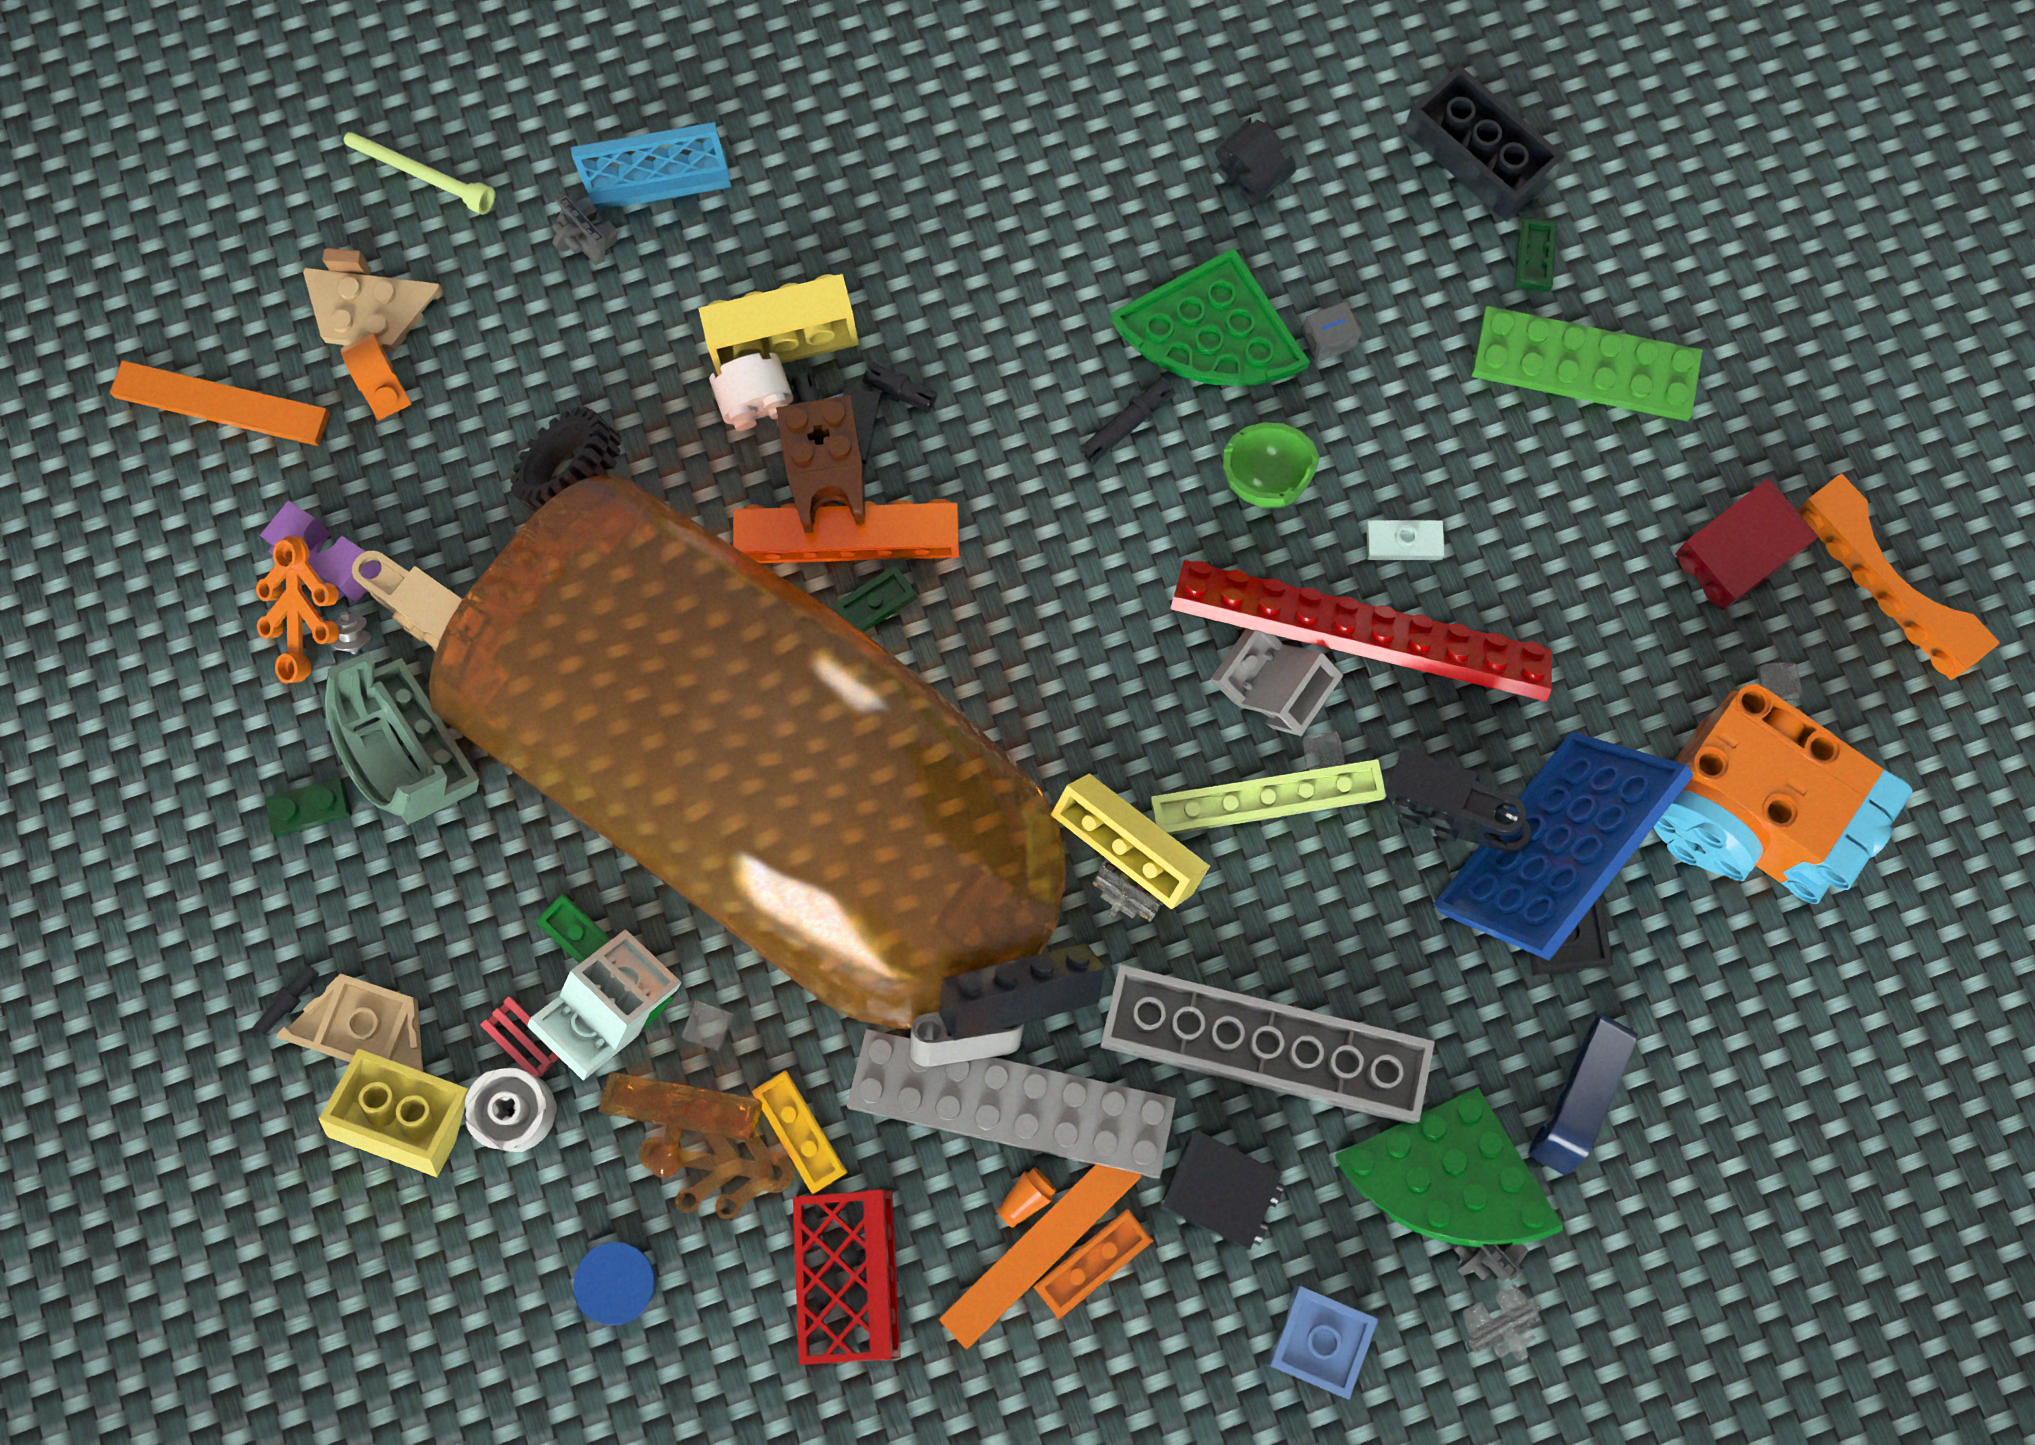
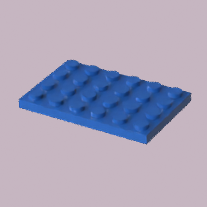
M1571 731L1518 797L1525 806L1527 813L1526 821L1531 830V839L1527 847L1520 852L1505 853L1480 845L1434 902V907L1444 916L1550 960L1694 776L1685 764ZM1510 807V811L1519 814L1516 808ZM1523 830L1512 835H1500V837L1507 843H1515L1521 839Z

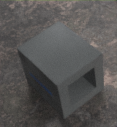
M1345 301L1306 316L1302 334L1316 363L1356 348L1362 332V323L1358 314L1351 312Z

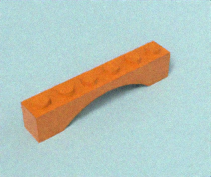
M1842 473L1808 498L1797 510L1826 545L1828 553L1845 565L1852 573L1854 581L1860 587L1870 592L1878 601L1880 609L1886 615L1893 617L1904 629L1908 640L1919 646L1931 658L1934 668L1940 673L1945 674L1950 680L1968 670L2000 644L1974 614L1954 610L1932 601L1913 589L1896 573L1885 559L1875 540L1869 520L1868 501Z

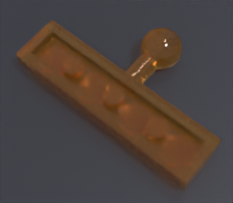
M610 1072L599 1111L605 1115L667 1126L662 1145L657 1147L649 1157V1167L654 1175L660 1178H669L674 1176L681 1167V1155L677 1148L683 1129L753 1142L763 1102L757 1098Z

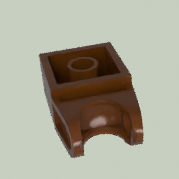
M850 395L776 407L786 474L804 533L814 532L813 526L816 511L822 504L828 501H840L846 504L851 510L856 525L865 524V476Z

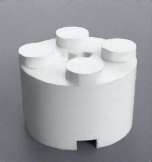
M760 353L743 356L721 366L722 374L717 378L714 373L710 375L709 380L723 420L727 424H734L737 431L754 427L757 424L756 419L767 415L771 419H777L776 407L790 405L793 401L789 383L777 354L769 353L771 359L763 360Z
M501 1068L486 1072L473 1083L465 1098L466 1124L471 1135L487 1147L508 1152H523L540 1143L549 1133L557 1112V1103L548 1085L539 1077L517 1068ZM508 1103L514 1104L515 1113L512 1117L508 1116L509 1112L505 1108Z

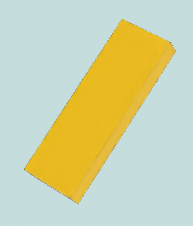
M784 1070L752 1091L812 1195H815L848 1174L787 1070Z

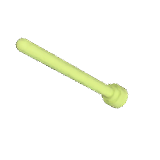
M349 132L344 136L346 145L463 198V202L467 204V207L479 214L484 215L488 213L493 206L495 191L480 182L467 185L355 133Z

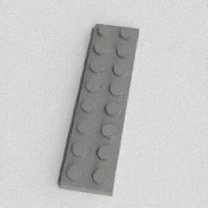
M866 1029L847 1103L848 1109L1160 1179L1176 1098L994 1057L925 1067L916 1064L909 1055V1038Z

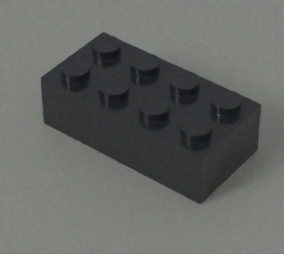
M1460 65L1410 109L1403 131L1506 222H1509L1555 179L1565 158L1562 152Z

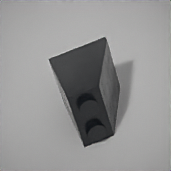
M1194 1130L1187 1139L1158 1209L1245 1250H1251L1253 1243L1260 1246L1269 1225L1268 1222L1263 1221L1268 1206L1270 1205L1274 1208L1277 1206L1285 1185L1279 1183L1282 1175L1281 1172L1200 1131Z

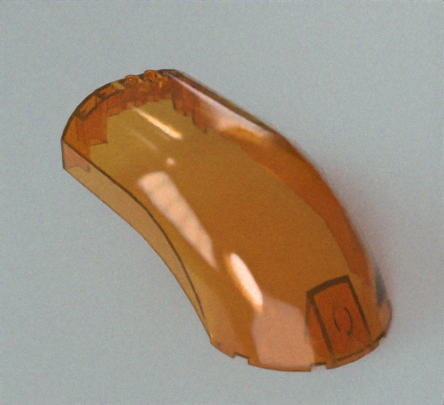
M599 475L587 478L567 487L551 498L522 526L460 602L444 630L432 662L429 680V700L432 712L463 738L697 907L816 997L820 1002L842 1015L863 1023L884 1025L887 1028L911 1029L917 1017L939 1012L942 978L1039 955L1055 930L1059 919L1058 912L1062 896L1065 893L1066 856L1059 824L1051 816L1053 810L1038 784L1026 771L925 680L869 636L812 596L626 477Z

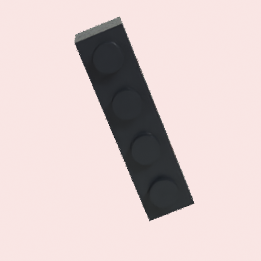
M1084 943L942 978L939 1015L956 1041L1099 1004L1105 967L1089 945Z

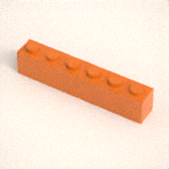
M933 499L926 504H914L909 500H897L892 502L891 505H876L874 502L865 501V524L856 525L848 506H839L837 503L825 502L816 511L813 526L814 532L807 534L804 533L795 503L783 504L780 508H765L762 505L751 504L744 506L743 509H733V553L738 564L960 557L958 504L951 503L946 499Z

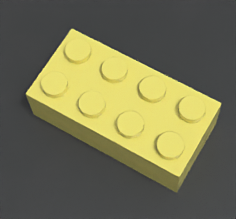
M826 274L819 276L814 281L801 284L788 283L776 290L768 292L754 291L742 298L730 301L716 300L707 306L698 308L707 347L718 376L722 374L721 366L750 354L760 353L763 360L771 359L769 353H775L779 356L782 364L859 345L843 274L835 276Z

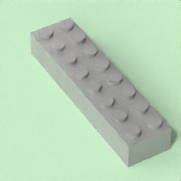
M1119 965L1100 1048L1399 1122L1414 1124L1420 1121L1435 1041Z

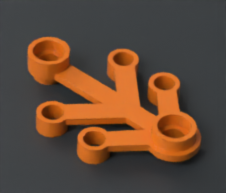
M295 535L286 536L275 544L273 549L275 566L266 578L259 580L256 585V593L260 600H277L267 615L259 618L257 622L259 635L265 639L281 636L283 632L282 621L287 616V653L281 654L275 663L276 675L283 683L302 682L311 673V662L308 657L303 655L302 618L312 630L313 638L318 644L334 643L339 637V629L336 623L324 621L302 591V580L311 590L312 599L317 606L334 605L338 600V590L334 584L322 582L309 564L310 553L306 542L301 537ZM286 578V590L282 594L281 582Z

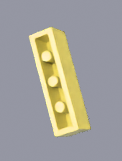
M1090 773L1066 786L1051 813V816L1170 909L1175 908L1193 895L1210 865Z

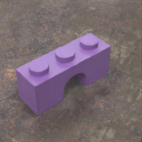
M287 501L260 534L271 545L268 552L273 555L275 544L286 536L295 535L301 537L309 549V564L324 583H332L336 586L338 600L344 595L357 604L367 590L354 579L352 565L355 559L366 551L341 536L330 549L320 552L323 543L331 533L313 516ZM376 560L367 562L362 568V576L366 579L375 578L381 572V565Z

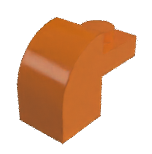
M374 332L341 348V355L359 391H362L378 421L412 405L411 400L393 370V364Z

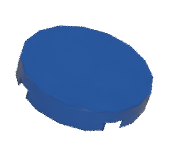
M607 1242L593 1248L580 1261L574 1275L573 1293L578 1307L589 1319L602 1325H623L637 1319L648 1307L656 1291V1273L651 1260L639 1248L625 1242Z

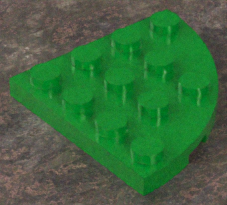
M1235 248L1222 253L1110 313V321L1134 349L1163 369L1194 381L1224 386L1258 385L1292 376L1309 367L1310 361Z
M1478 1087L1422 1113L1419 1122L1414 1124L1403 1122L1335 1154L1336 1162L1346 1178L1366 1200L1370 1199L1376 1206L1388 1213L1393 1221L1414 1232L1436 1240L1473 1247H1482V1244L1504 1243L1520 1245L1546 1238L1561 1232L1563 1229L1562 1222Z

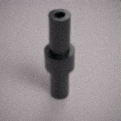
M307 964L287 988L282 986L272 998L274 1003L255 1023L254 1028L266 1036L286 1012L291 1013L301 1002L299 997L320 973Z

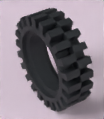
M579 407L573 408L571 413L565 411L561 413L560 421L555 417L550 420V428L546 430L542 427L537 432L540 437L536 441L531 438L526 444L530 447L529 451H522L518 458L523 462L514 465L513 471L516 474L512 475L510 480L513 484L511 486L513 495L542 519L545 517L547 520H553L554 516L558 519L562 518L566 511L569 514L576 511L577 502L582 506L589 501L587 494L589 492L596 494L601 489L597 486L600 480L606 482L610 477L606 470L614 469L617 461L613 458L620 455L621 449L618 446L621 445V439L618 437L619 434L594 410H590L588 407H583L582 409ZM581 446V449L569 466L550 481L552 474L564 458Z

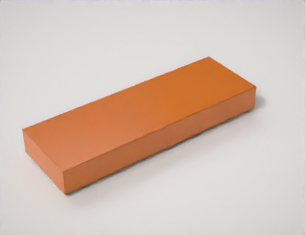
M1127 1208L1033 1287L1056 1317L1060 1319L1152 1243L1153 1240Z

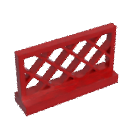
M871 1190L866 1192L793 1197L799 1365L880 1361L901 1358L893 1191ZM863 1201L864 1218L853 1229L839 1214L849 1202ZM840 1202L834 1210L827 1204ZM818 1204L829 1214L816 1232L805 1223L804 1205ZM834 1220L850 1234L836 1251L820 1237ZM863 1229L865 1231V1239L859 1235ZM805 1232L810 1236L807 1242L805 1241ZM854 1239L865 1248L866 1260L857 1271L841 1257ZM815 1242L831 1256L817 1274L806 1264V1253ZM835 1262L852 1276L838 1293L822 1279ZM865 1270L867 1275V1281L861 1276ZM807 1274L812 1278L808 1285ZM856 1281L867 1290L868 1302L859 1313L843 1299V1296ZM817 1284L833 1298L819 1316L808 1306V1294ZM837 1304L853 1318L840 1336L823 1321ZM867 1312L869 1323L863 1319ZM808 1316L814 1321L810 1327ZM858 1323L869 1333L870 1352H855L844 1341ZM819 1326L835 1342L823 1355H810L809 1337ZM839 1346L846 1352L833 1354Z

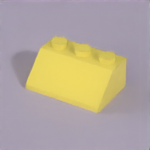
M358 1048L319 1117V1121L329 1138L438 1177L456 1142L465 1109V1098L469 1090L463 1086Z

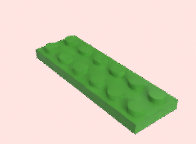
M1486 306L1471 377L1688 421L1693 413L1703 350Z

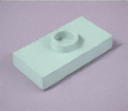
M1368 520L1367 522L1368 560H1442L1444 557L1443 521Z

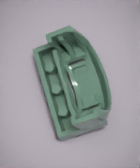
M366 652L328 669L325 710L330 733L348 774L361 793L373 805L397 816H402L406 824L409 825L477 792L479 778L402 658L374 670L375 662L369 652ZM375 717L381 718L375 723L354 731L355 726ZM389 723L394 727L402 742L408 749L409 753L418 765L419 771L415 768V766L412 764V762L409 760V758L403 751Z

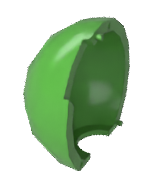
M1263 422L1247 426L1231 437L1224 449L1223 470L1230 488L1244 501L1264 509L1283 508L1298 499L1307 488L1317 470L1319 454L1313 441L1302 431L1283 423Z

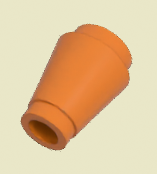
M1034 1167L1029 1173L1023 1172L1002 1202V1205L996 1211L1013 1228L1052 1202L1051 1196L1056 1192V1188L1040 1170Z

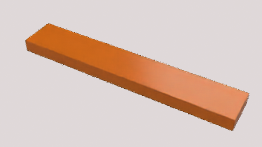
M127 361L121 362L110 390V394L117 399L319 446L330 417V412L326 408Z
M1096 1164L939 1318L941 1323L968 1350L1142 1175Z

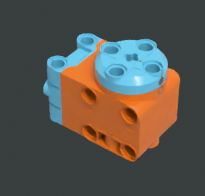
M1749 684L1739 691L1733 690L1729 692L1722 704L1700 722L1674 760L1675 762L1687 765L1694 776L1659 819L1654 829L1667 844L1668 850L1687 864L1697 865L1737 881H1744L1753 868L1757 866L1787 887L1798 898L1808 903L1818 904L1830 885L1843 890L1850 889L1869 858L1874 857L1892 836L1894 829L1891 825L1913 791L1904 780L1890 774L1853 749L1826 728L1806 716L1798 708L1790 705L1759 684Z

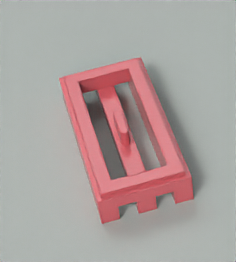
M508 996L503 1001L504 1004L500 1008H496L492 1012L493 1015L488 1020L486 1019L481 1026L526 1072L540 1078L559 1057L554 1052L547 1057L506 1016L512 1010L526 1025H528L531 1018L513 998ZM499 1022L542 1063L538 1068L495 1027Z

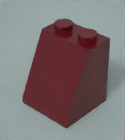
M1767 478L1689 538L1675 554L1679 558V563L1683 570L1689 575H1693L1702 585L1708 600L1713 604H1718L1724 611L1794 561L1819 536L1772 481Z

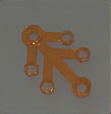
M708 1108L697 1109L691 1117V1123L694 1129L703 1133L717 1155L672 1148L667 1140L660 1137L646 1139L641 1144L638 1152L641 1164L651 1170H662L671 1164L714 1171L692 1188H685L677 1194L676 1206L684 1213L696 1212L700 1208L702 1200L735 1176L753 1177L733 1195H723L716 1201L715 1211L717 1215L727 1220L736 1218L741 1211V1207L761 1192L779 1193L786 1190L793 1182L795 1175L794 1165L790 1158L782 1153L769 1151L756 1132L754 1119L747 1114L736 1115L731 1121L730 1129L734 1136L744 1140L756 1161L740 1159L717 1126L716 1114ZM702 1113H708L711 1117L710 1124L705 1128H701L697 1123L698 1117ZM741 1119H747L750 1123V1129L745 1134L738 1133L736 1125ZM660 1146L664 1150V1157L662 1160L654 1162L651 1158V1151L655 1147ZM773 1165H779L782 1169V1175L778 1180L772 1181L768 1176V1170ZM692 1193L696 1198V1202L692 1208L686 1209L682 1204V1199L685 1194ZM727 1199H731L735 1203L734 1212L730 1215H725L721 1210L722 1203Z

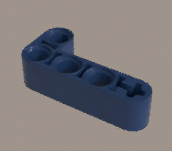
M1602 1013L1595 1018L1585 1036L1551 1118L1542 1125L1528 1150L1530 1157L1564 1176L1569 1174L1587 1157L1594 1145L1638 1037L1637 1032Z

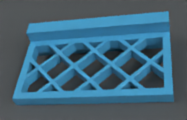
M715 122L571 147L572 158L587 190L588 198L595 205L597 211L731 187L727 158L722 148ZM709 137L703 143L695 141V139ZM666 144L671 145L668 149L659 147ZM684 149L692 151L689 155L680 153ZM632 150L636 151L633 155L623 153ZM648 155L656 157V159L653 162L646 160L645 158ZM599 157L600 159L595 162L587 158ZM612 162L621 164L618 168L609 166Z

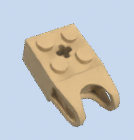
M367 551L360 554L352 565L354 579L368 590L370 595L379 604L393 613L392 618L401 624L403 629L420 642L424 640L433 647L432 649L450 663L456 658L466 665L494 631L473 606L416 566L409 572L377 551ZM372 560L379 561L381 563L379 575L372 579L364 578L362 576L363 566Z

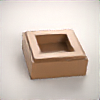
M324 249L322 260L330 271L370 276L371 267L359 250Z

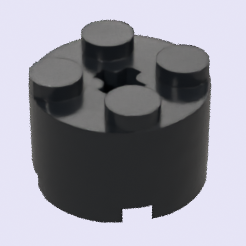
M1248 118L1218 145L1215 151V155L1220 162V165L1216 168L1219 176L1226 183L1231 184L1234 181L1242 188L1240 191L1242 197L1253 207L1259 202H1264L1296 172V164L1292 155L1287 159L1284 157L1281 149L1285 144L1279 136L1258 119L1252 123L1251 118Z

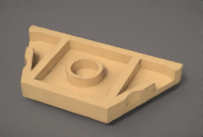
M304 268L303 272L320 335L326 343L348 345L374 332L384 350L396 351L405 341L407 333L415 328L423 319L422 311L433 298L438 300L443 291L440 285L436 283Z
M339 974L326 987L325 992L320 997L314 998L304 1007L303 1010L305 1012L288 1028L283 1027L276 1037L351 1062L359 1048L423 1072L418 999L343 974Z

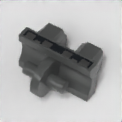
M567 195L557 199V204L561 207V211L557 217V222L553 225V229L556 232L553 239L554 246L561 252L572 249L577 254L583 251L596 266L604 262L605 250L617 242V229L609 221H604L597 226L591 223L597 219V210L588 197L572 202Z
M1512 1243L1499 1244L1498 1246L1496 1244H1482V1247L1470 1246L1474 1250L1473 1252L1465 1245H1456L1454 1248L1463 1259L1457 1267L1459 1273L1464 1276L1473 1270L1481 1280L1486 1279L1491 1274V1271L1481 1262L1482 1260L1501 1281L1507 1278L1513 1280L1521 1272L1517 1266L1528 1252L1524 1244L1512 1245Z

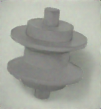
M342 612L340 617L333 621L339 629V637L336 642L332 643L335 649L357 654L359 649L370 641V633L362 630L367 625L364 617Z

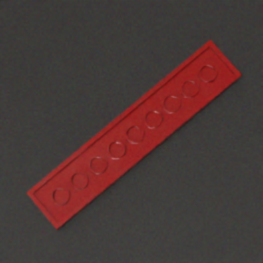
M1183 561L1171 610L1546 702L1551 693V649L1545 648L1539 643H1524L1508 639L1499 633L1487 634L1471 630L1462 624L1454 623L1450 625L1434 621L1425 615H1409L1397 612L1388 606H1372L1360 603L1351 597H1335L1323 594L1314 588L1302 589L1286 585L1277 579L1265 580L1249 576L1240 570L1228 571L1212 567L1203 561Z

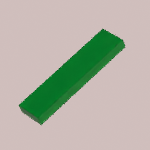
M564 893L535 920L579 964L612 940ZM669 996L653 1009L644 1026L647 1028L674 998Z

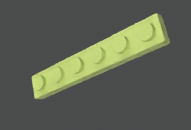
M1377 759L1152 796L1150 801L1155 824L1169 835L1379 801L1385 799L1386 793L1379 760Z

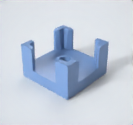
M1294 1286L1288 1305L1291 1307L1278 1342L1276 1345H1272L1265 1364L1349 1400L1378 1319L1302 1286Z

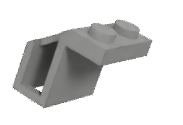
M1246 628L1211 677V681L1238 706L1262 712L1269 718L1265 724L1272 729L1302 736L1343 675L1322 652L1284 645L1273 634Z

